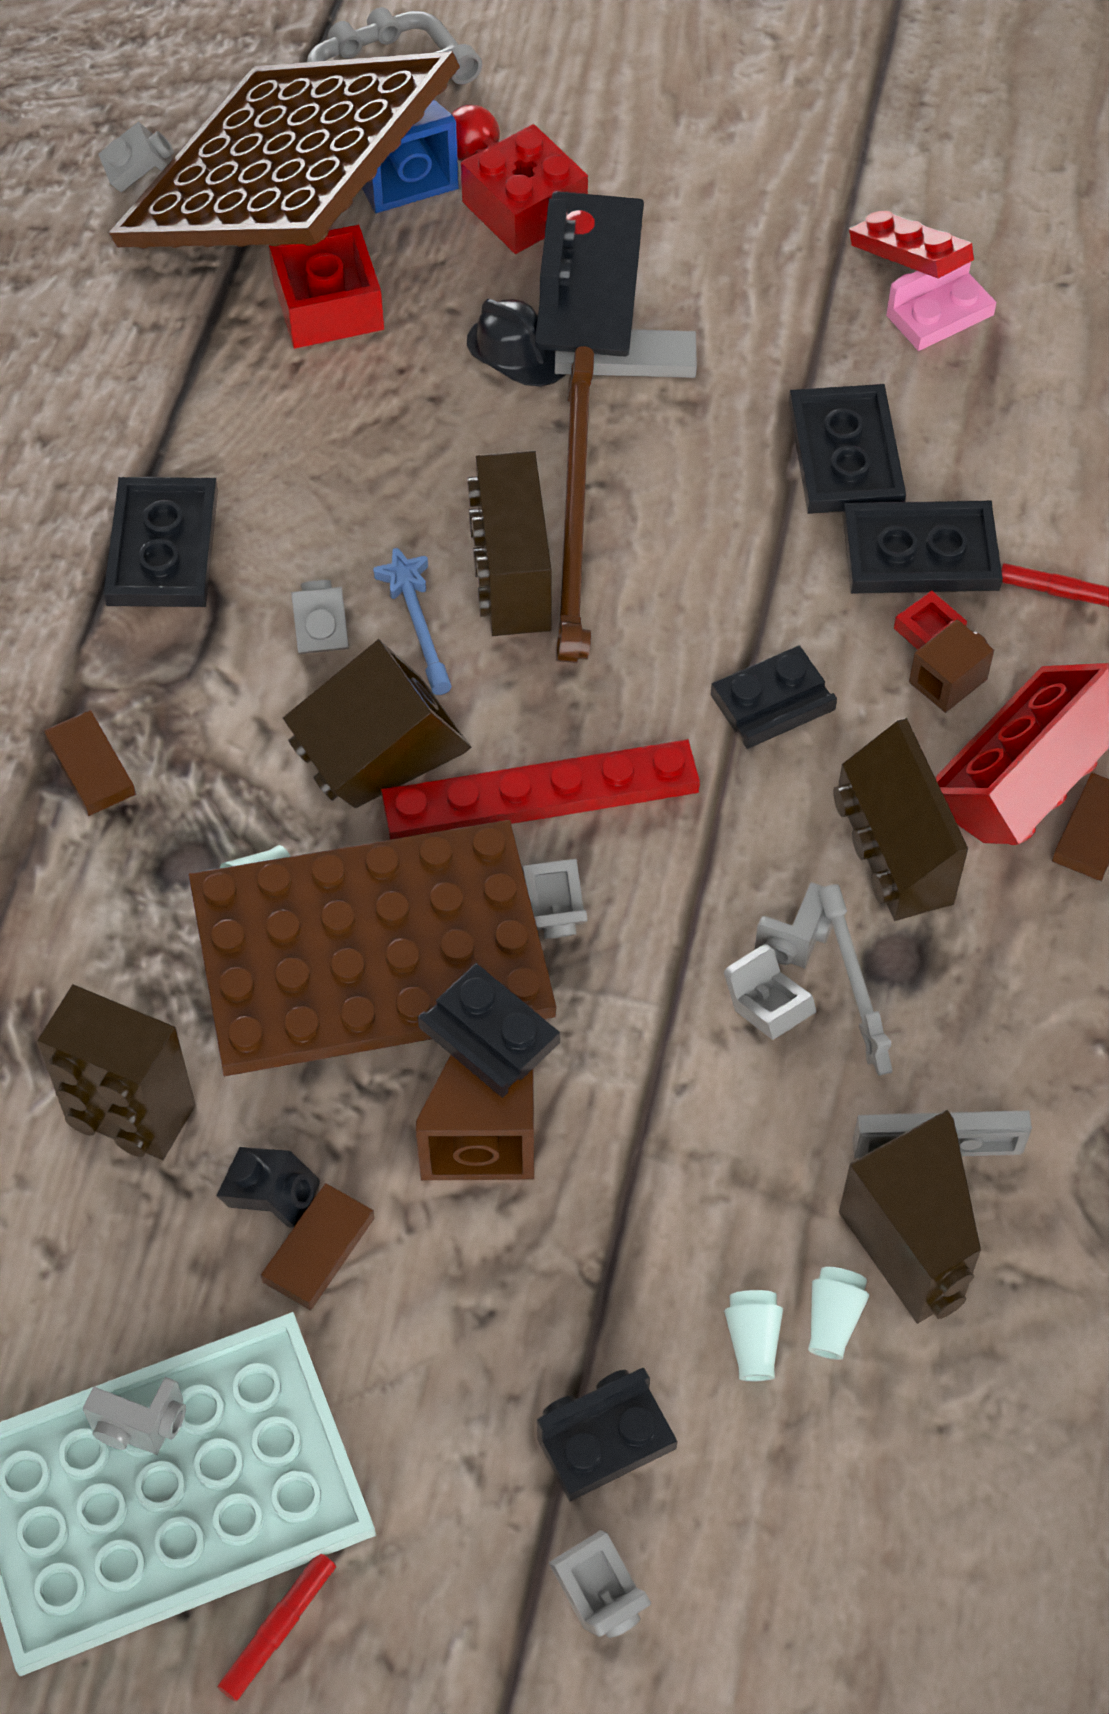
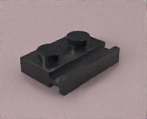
M800 645L711 683V697L734 731L740 733L744 739L743 744L746 749L836 710L837 697L834 693H829L825 687V680Z
M477 963L436 999V1005L427 1013L423 1011L418 1016L419 1028L502 1098L508 1093V1088L518 1079L521 1081L560 1044V1032Z

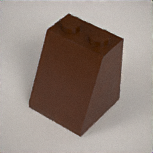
M450 1054L416 1120L421 1181L534 1180V1068L521 1081L518 1079L508 1088V1093L502 1098Z

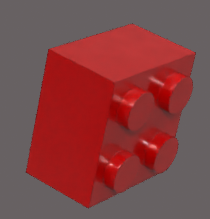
M359 224L329 230L328 235L322 241L310 246L304 244L268 245L273 284L293 349L384 330L381 288Z

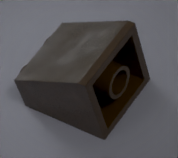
M379 639L283 717V720L294 734L288 739L290 745L306 763L312 761L319 771L313 778L320 789L332 801L340 797L355 809L382 796L381 789L399 787L463 755L472 748L422 677Z
M945 1110L850 1163L839 1214L917 1324L933 1314L937 1319L947 1317L965 1303V1295L969 1283L974 1278L973 1272L981 1252L954 1118L948 1110Z

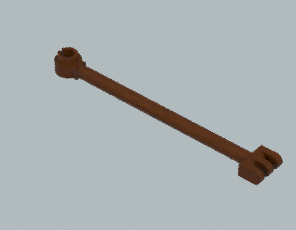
M580 346L576 349L568 381L567 401L570 402L560 622L556 645V661L576 664L578 659H588L591 645V630L582 629L580 617L589 394L594 369V352L587 346Z

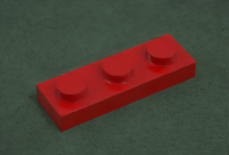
M890 211L873 212L866 217V221L849 229L851 246L937 279L974 260L971 242L952 236L949 232H941L924 226L918 221H910L896 216Z

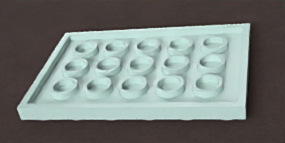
M293 1312L95 1386L149 1408L165 1377L178 1382L183 1397V1404L186 1405L185 1417L177 1435L172 1440L165 1438L158 1455L130 1444L127 1445L125 1450L116 1449L102 1443L93 1436L92 1432L94 1430L91 1429L82 1409L92 1388L0 1422V1619L15 1670L20 1677L306 1564L320 1554L326 1556L376 1536L373 1522Z

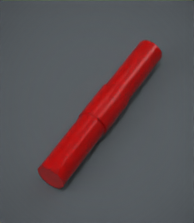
M1003 563L1001 569L1002 583L1070 600H1079L1109 607L1108 586L1056 573L1051 574Z
M320 1554L309 1562L217 1685V1688L228 1698L235 1702L239 1700L334 1572L337 1566L327 1556Z

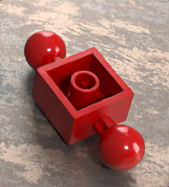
M470 104L463 105L451 113L456 120L457 157L461 161L462 202L515 255L545 238L549 198L552 199L553 192L588 194V175L535 124L499 142L500 129L494 115L486 108ZM573 211L567 216V220H576L575 234L588 233L594 227V218L586 211Z

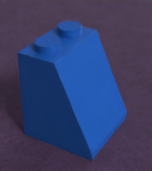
M435 99L424 111L423 118L413 124L401 139V145L390 153L379 166L376 176L362 187L375 214L459 189L456 120Z

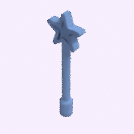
M394 548L392 563L374 567V578L390 583V597L392 599H396L403 592L428 666L425 672L432 693L443 695L449 692L452 686L445 665L439 662L415 590L426 592V581L420 574L428 568V558L421 556L407 560L398 548Z

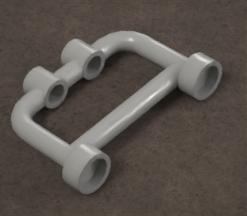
M384 7L373 10L367 18V26L356 30L346 21L335 23L329 30V39L317 44L310 51L307 62L326 61L337 55L347 59L352 58L361 51L362 46L376 41H380L385 45L392 44L399 38L401 32L421 29L426 31L440 48L436 52L453 51L460 65V68L452 76V80L455 83L467 84L473 81L482 69V60L474 49L467 44L459 45L442 22L434 15L423 11H410L392 16L389 10Z

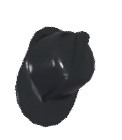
M486 299L484 301L478 322L473 325L467 334V347L473 357L491 366L511 380L527 386L541 387L554 384L566 375L555 374V350L537 349L535 347L538 315L532 306L516 299L501 301Z

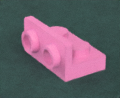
M971 262L939 279L916 271L912 274L908 273L901 276L891 284L886 316L918 351L994 315L996 301L969 274Z

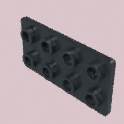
M553 192L552 199L549 198L540 272V300L535 347L537 349L575 352L578 347L587 346L593 350L594 354L623 357L629 355L644 201L642 199ZM573 211H586L593 216L594 227L588 233L575 234L576 220H567V216Z

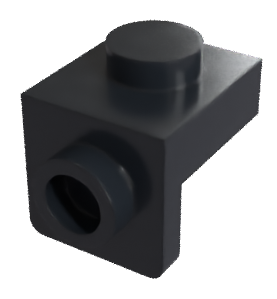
M239 1147L216 1196L229 1208L270 1211L287 1227L294 1228L311 1204L319 1187L320 1180L289 1150Z

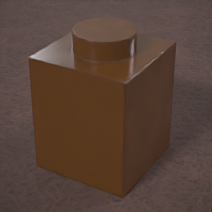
M957 619L914 653L909 683L946 713L988 679L994 649L989 646L987 640L981 634L971 631Z

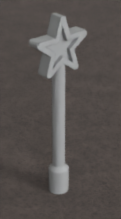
M838 884L825 886L818 892L826 918L832 921L862 1019L859 1029L866 1044L867 1063L874 1064L878 1076L892 1073L888 1053L891 1041L884 1034L879 1011L874 1012L845 920L847 909L840 886Z

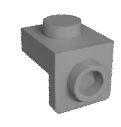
M138 121L120 137L113 140L98 155L110 184L122 193L154 166L163 171L172 161L171 155L174 154V150L169 141L160 132L156 131L153 134Z
M330 580L301 583L302 591L291 592L298 654L349 649L342 587L332 588Z
M570 859L523 866L522 870L537 930H543L544 939L577 935L575 925L584 924L588 921L586 910L583 909L577 860Z
M810 883L793 926L762 916L757 926L755 949L763 944H767L774 949L778 964H794L806 968L816 941L826 943L833 926L832 921L826 918L818 892L824 886Z
M767 944L758 947L728 966L724 971L735 1011L772 1040L791 1030L794 1026L817 1012L813 996L780 972L775 951Z
M167 1377L163 1379L149 1408L94 1386L82 1408L91 1429L94 1430L92 1432L93 1436L102 1443L120 1450H125L127 1445L130 1444L155 1455H158L165 1438L172 1440L177 1435L186 1413V1405L183 1404V1397L178 1382Z
M598 1531L549 1562L582 1627L598 1637L606 1634L608 1638H612L630 1630L641 1619L638 1613L651 1605L646 1592L635 1586L607 1532Z

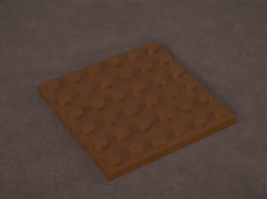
M453 51L253 66L111 229L109 235L118 248L139 247L141 249L148 247L178 248L181 246H203L207 248L224 245L243 247L246 245L278 246L281 244H304L310 246L319 243L328 235V229L340 214L350 208L353 204V198L361 188L376 176L377 169L387 156L401 145V139L413 124L423 118L424 111L435 97L445 91L448 81L460 68Z

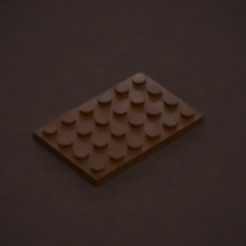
M510 820L189 873L224 1077L431 1040L432 1038L419 1028L418 1016L423 1011L427 1013L436 1005V999L475 963L492 975L525 1004L533 1006V1010L542 1018L556 1017L557 1006Z

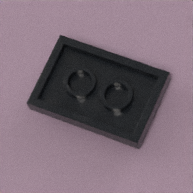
M885 384L790 390L789 408L807 514L843 512L844 503L906 501V490Z
M118 477L104 587L106 606H207L218 497L216 478Z
M992 500L844 503L843 524L851 594L1000 591L1003 578Z

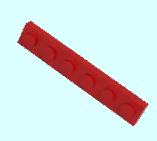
M689 739L386 788L381 789L389 837L392 840L510 820L511 824L696 794L699 793L700 780Z

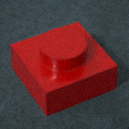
M930 591L895 617L893 629L918 650L958 619L965 626L967 625V620L937 594Z

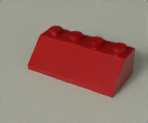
M1109 663L1041 666L935 777L959 827L982 843L1021 844L1034 835L1036 826L1051 810L1057 808L1066 800L1068 791L1081 777L1086 776L1096 768L1097 760L1109 748Z

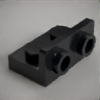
M640 1368L630 1374L627 1370L616 1371L603 1378L596 1385L597 1390L578 1399L570 1395L552 1402L543 1410V1416L537 1419V1440L569 1502L677 1449L678 1441L649 1389L650 1377L645 1368Z

